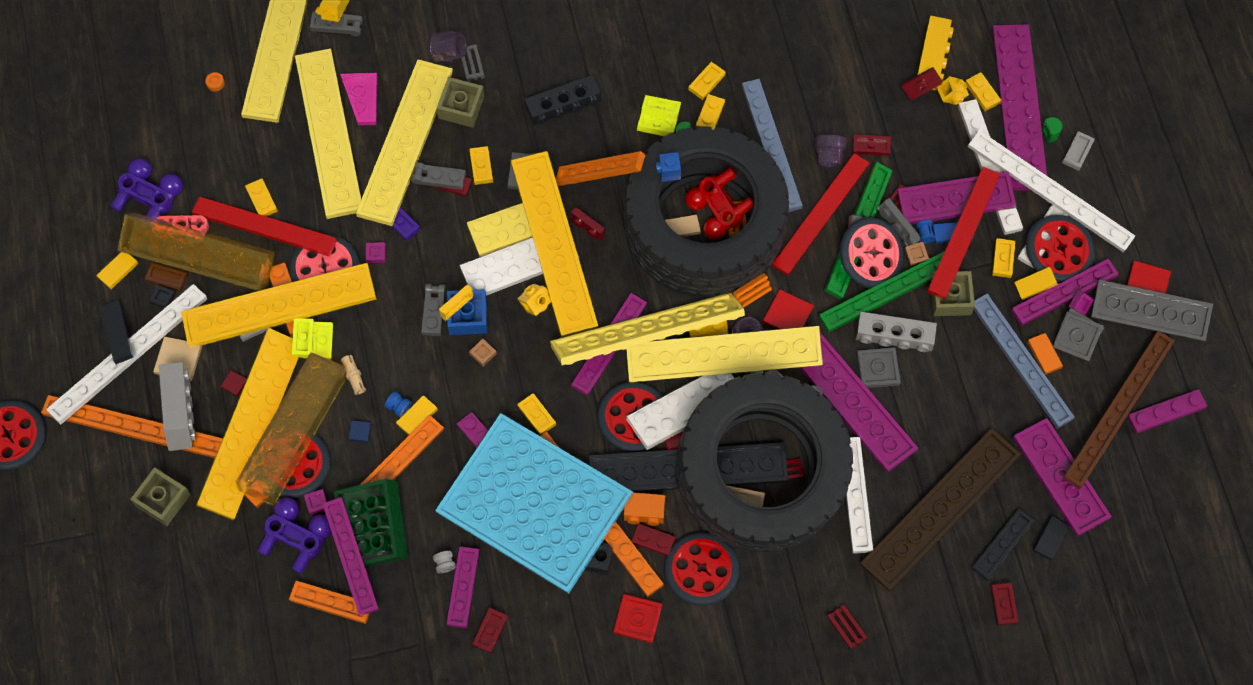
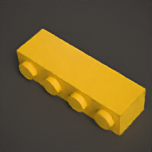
M930 16L917 75L934 67L943 81L944 74L941 73V70L945 69L947 58H944L945 53L948 54L951 44L947 41L948 38H952L954 28L950 27L952 20Z

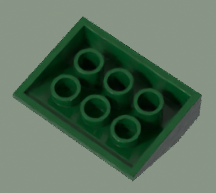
M382 479L334 491L335 499L342 497L364 567L408 559L397 481Z

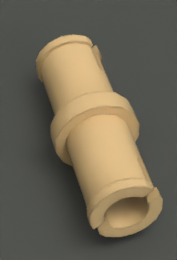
M353 356L343 357L341 362L344 365L347 373L346 378L350 380L354 394L364 393L366 388Z

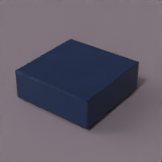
M351 421L349 441L369 443L372 424L370 422Z

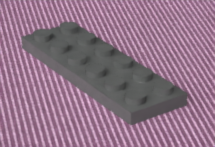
M1098 280L1090 318L1156 332L1159 330L1165 334L1205 342L1213 304Z

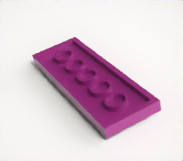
M1009 171L1000 174L984 213L1016 208ZM979 176L900 188L897 190L901 212L910 224H916L923 220L937 221L961 217Z
M1047 418L1014 435V441L1076 537L1112 517L1088 480L1085 481L1079 490L1063 479L1073 464L1074 458Z

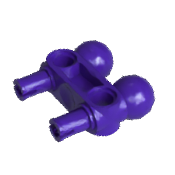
M137 158L129 163L128 172L119 178L117 187L119 193L110 206L120 212L128 198L148 206L150 209L142 223L152 228L153 222L160 214L170 211L173 206L174 197L182 192L183 182L175 174L164 175L160 179L159 187L145 181L151 175V165L147 160ZM133 183L131 187L127 188L128 184ZM160 199H165L162 203L158 204Z
M285 497L275 503L274 514L266 520L265 529L263 530L265 537L257 551L268 556L274 543L278 540L299 550L298 552L300 553L291 568L302 574L310 558H315L322 551L324 539L329 537L332 532L326 515L314 516L309 522L308 530L290 522L298 516L299 506L294 499ZM276 523H281L280 529L273 531V526ZM314 540L315 546L308 549L307 543Z

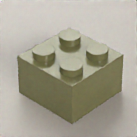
M448 77L437 106L438 118L474 128L484 99L483 86Z
M971 271L957 272L946 300L931 294L933 316L972 315L975 303ZM933 272L932 277H931V280H930V284H931V282H932V280H933L934 275H935L936 272Z
M154 467L130 500L137 508L163 525L168 526L191 494L186 487Z

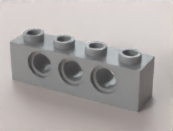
M860 312L856 340L866 344L873 342L879 343L881 346L893 345L901 349L913 348L920 352L932 351L934 347L937 323ZM873 328H878L881 332L876 333L873 331ZM892 331H897L900 335L895 336L892 334ZM911 334H917L919 338L915 339Z

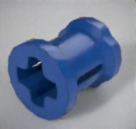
M923 220L916 223L920 233L919 242L928 244L936 240V236L932 231V220Z

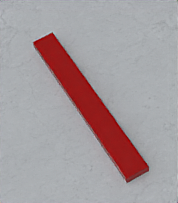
M855 153L852 155L774 261L772 267L789 276L868 168L870 162Z
M985 167L982 168L927 293L946 300L1001 173Z
M203 197L198 198L192 210L193 215L204 216L207 220L329 257L337 242L335 237Z

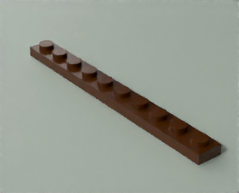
M1159 330L1157 331L1063 478L1065 481L1079 490L1082 488L1173 345V339Z

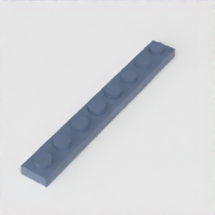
M760 79L742 83V89L761 146L764 148V151H767L772 156L785 178L789 194V212L802 209L803 205Z
M986 294L975 300V313L1055 427L1058 429L1075 418L990 296Z

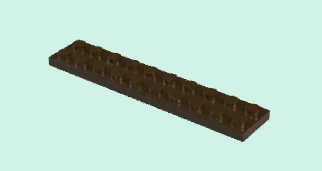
M991 428L860 563V566L890 592L1021 456V453Z

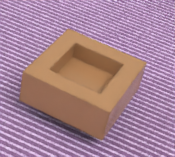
M923 242L904 248L910 266L929 259Z
M484 339L469 351L470 355L482 366H485L497 354L496 350Z

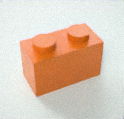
M633 493L624 507V521H628L630 524L647 522L648 525L657 526L659 523L663 524L665 495Z

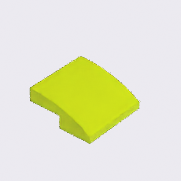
M645 95L637 131L667 136L675 132L681 102Z
M294 319L292 356L331 361L333 323L314 322V319Z

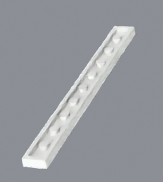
M980 130L969 143L968 147L1004 172L1009 171L1011 177L1120 251L1124 252L1134 239L1135 235Z
M193 284L129 338L134 358L115 365L112 354L109 355L46 409L47 412L61 425L183 321L181 311L199 307L207 300L206 295Z

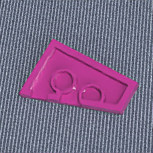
M377 73L340 74L358 125H377Z

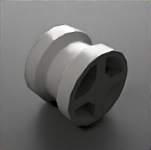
M443 551L433 556L434 562L437 563V573H446L456 568L455 562L452 561V551Z

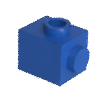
M678 152L659 154L656 170L657 174L660 173L661 182L681 180Z

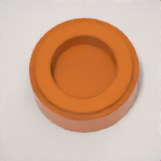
M214 72L206 77V85L211 91H219L225 85L224 78L220 73Z

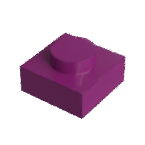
M385 242L366 243V263H385Z
M1078 290L1069 307L1085 316L1094 299Z
M323 489L304 495L310 515L325 511L323 503H326L327 500Z

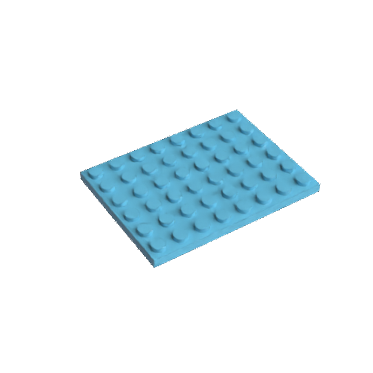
M500 413L435 511L569 594L632 497L633 491Z

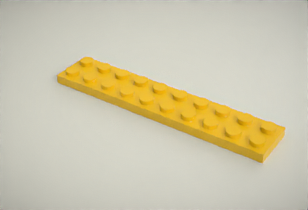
M548 152L511 160L561 337L598 328Z
M367 263L181 311L188 346L189 348H194L289 323L297 318L304 319L376 300L369 266Z
M270 328L267 329L197 501V506L231 520L235 519L256 466L259 452L266 441L298 360V357L292 356L293 338Z

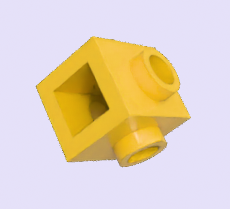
M949 77L937 87L942 101L946 103L960 104L969 95L966 89L967 85L962 79Z
M532 284L517 298L527 313L535 316L546 310L548 304L551 303L549 291L543 285Z

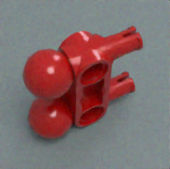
M731 167L719 176L713 175L704 178L698 187L689 189L685 196L686 205L691 210H701L709 204L716 217L709 218L704 223L703 228L704 234L710 240L722 239L727 231L737 228L741 224L745 213L754 208V201L751 197H748L736 206L725 190L724 185L737 177L736 172ZM714 184L713 190L709 192L710 186ZM732 214L733 217L731 221L728 222V216Z

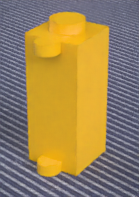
M322 0L320 7H317L315 12L321 15L323 20L339 22L350 0Z

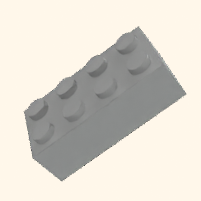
M183 362L160 364L159 375L163 427L168 450L193 448L192 440H196L193 428L194 417L191 408L193 404L192 397L190 396L191 383L188 369H184Z

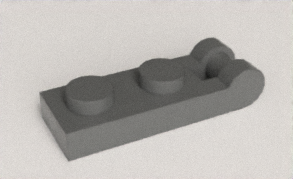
M312 12L310 30L360 36V25H362L363 18L358 15L342 14L339 22L323 20L321 15Z
M415 163V174L412 175L411 179L413 183L463 190L466 170ZM422 173H427V177H423Z
M890 198L877 207L880 215L887 220L903 240L904 248L920 241L919 234Z
M426 284L422 335L441 336L443 318L440 316L439 309L444 305L445 284H439V286ZM432 293L438 294V298H432Z

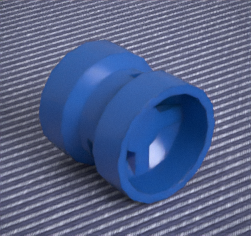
M396 391L385 402V408L394 410L395 414L400 418L412 405L410 400L401 398V394Z

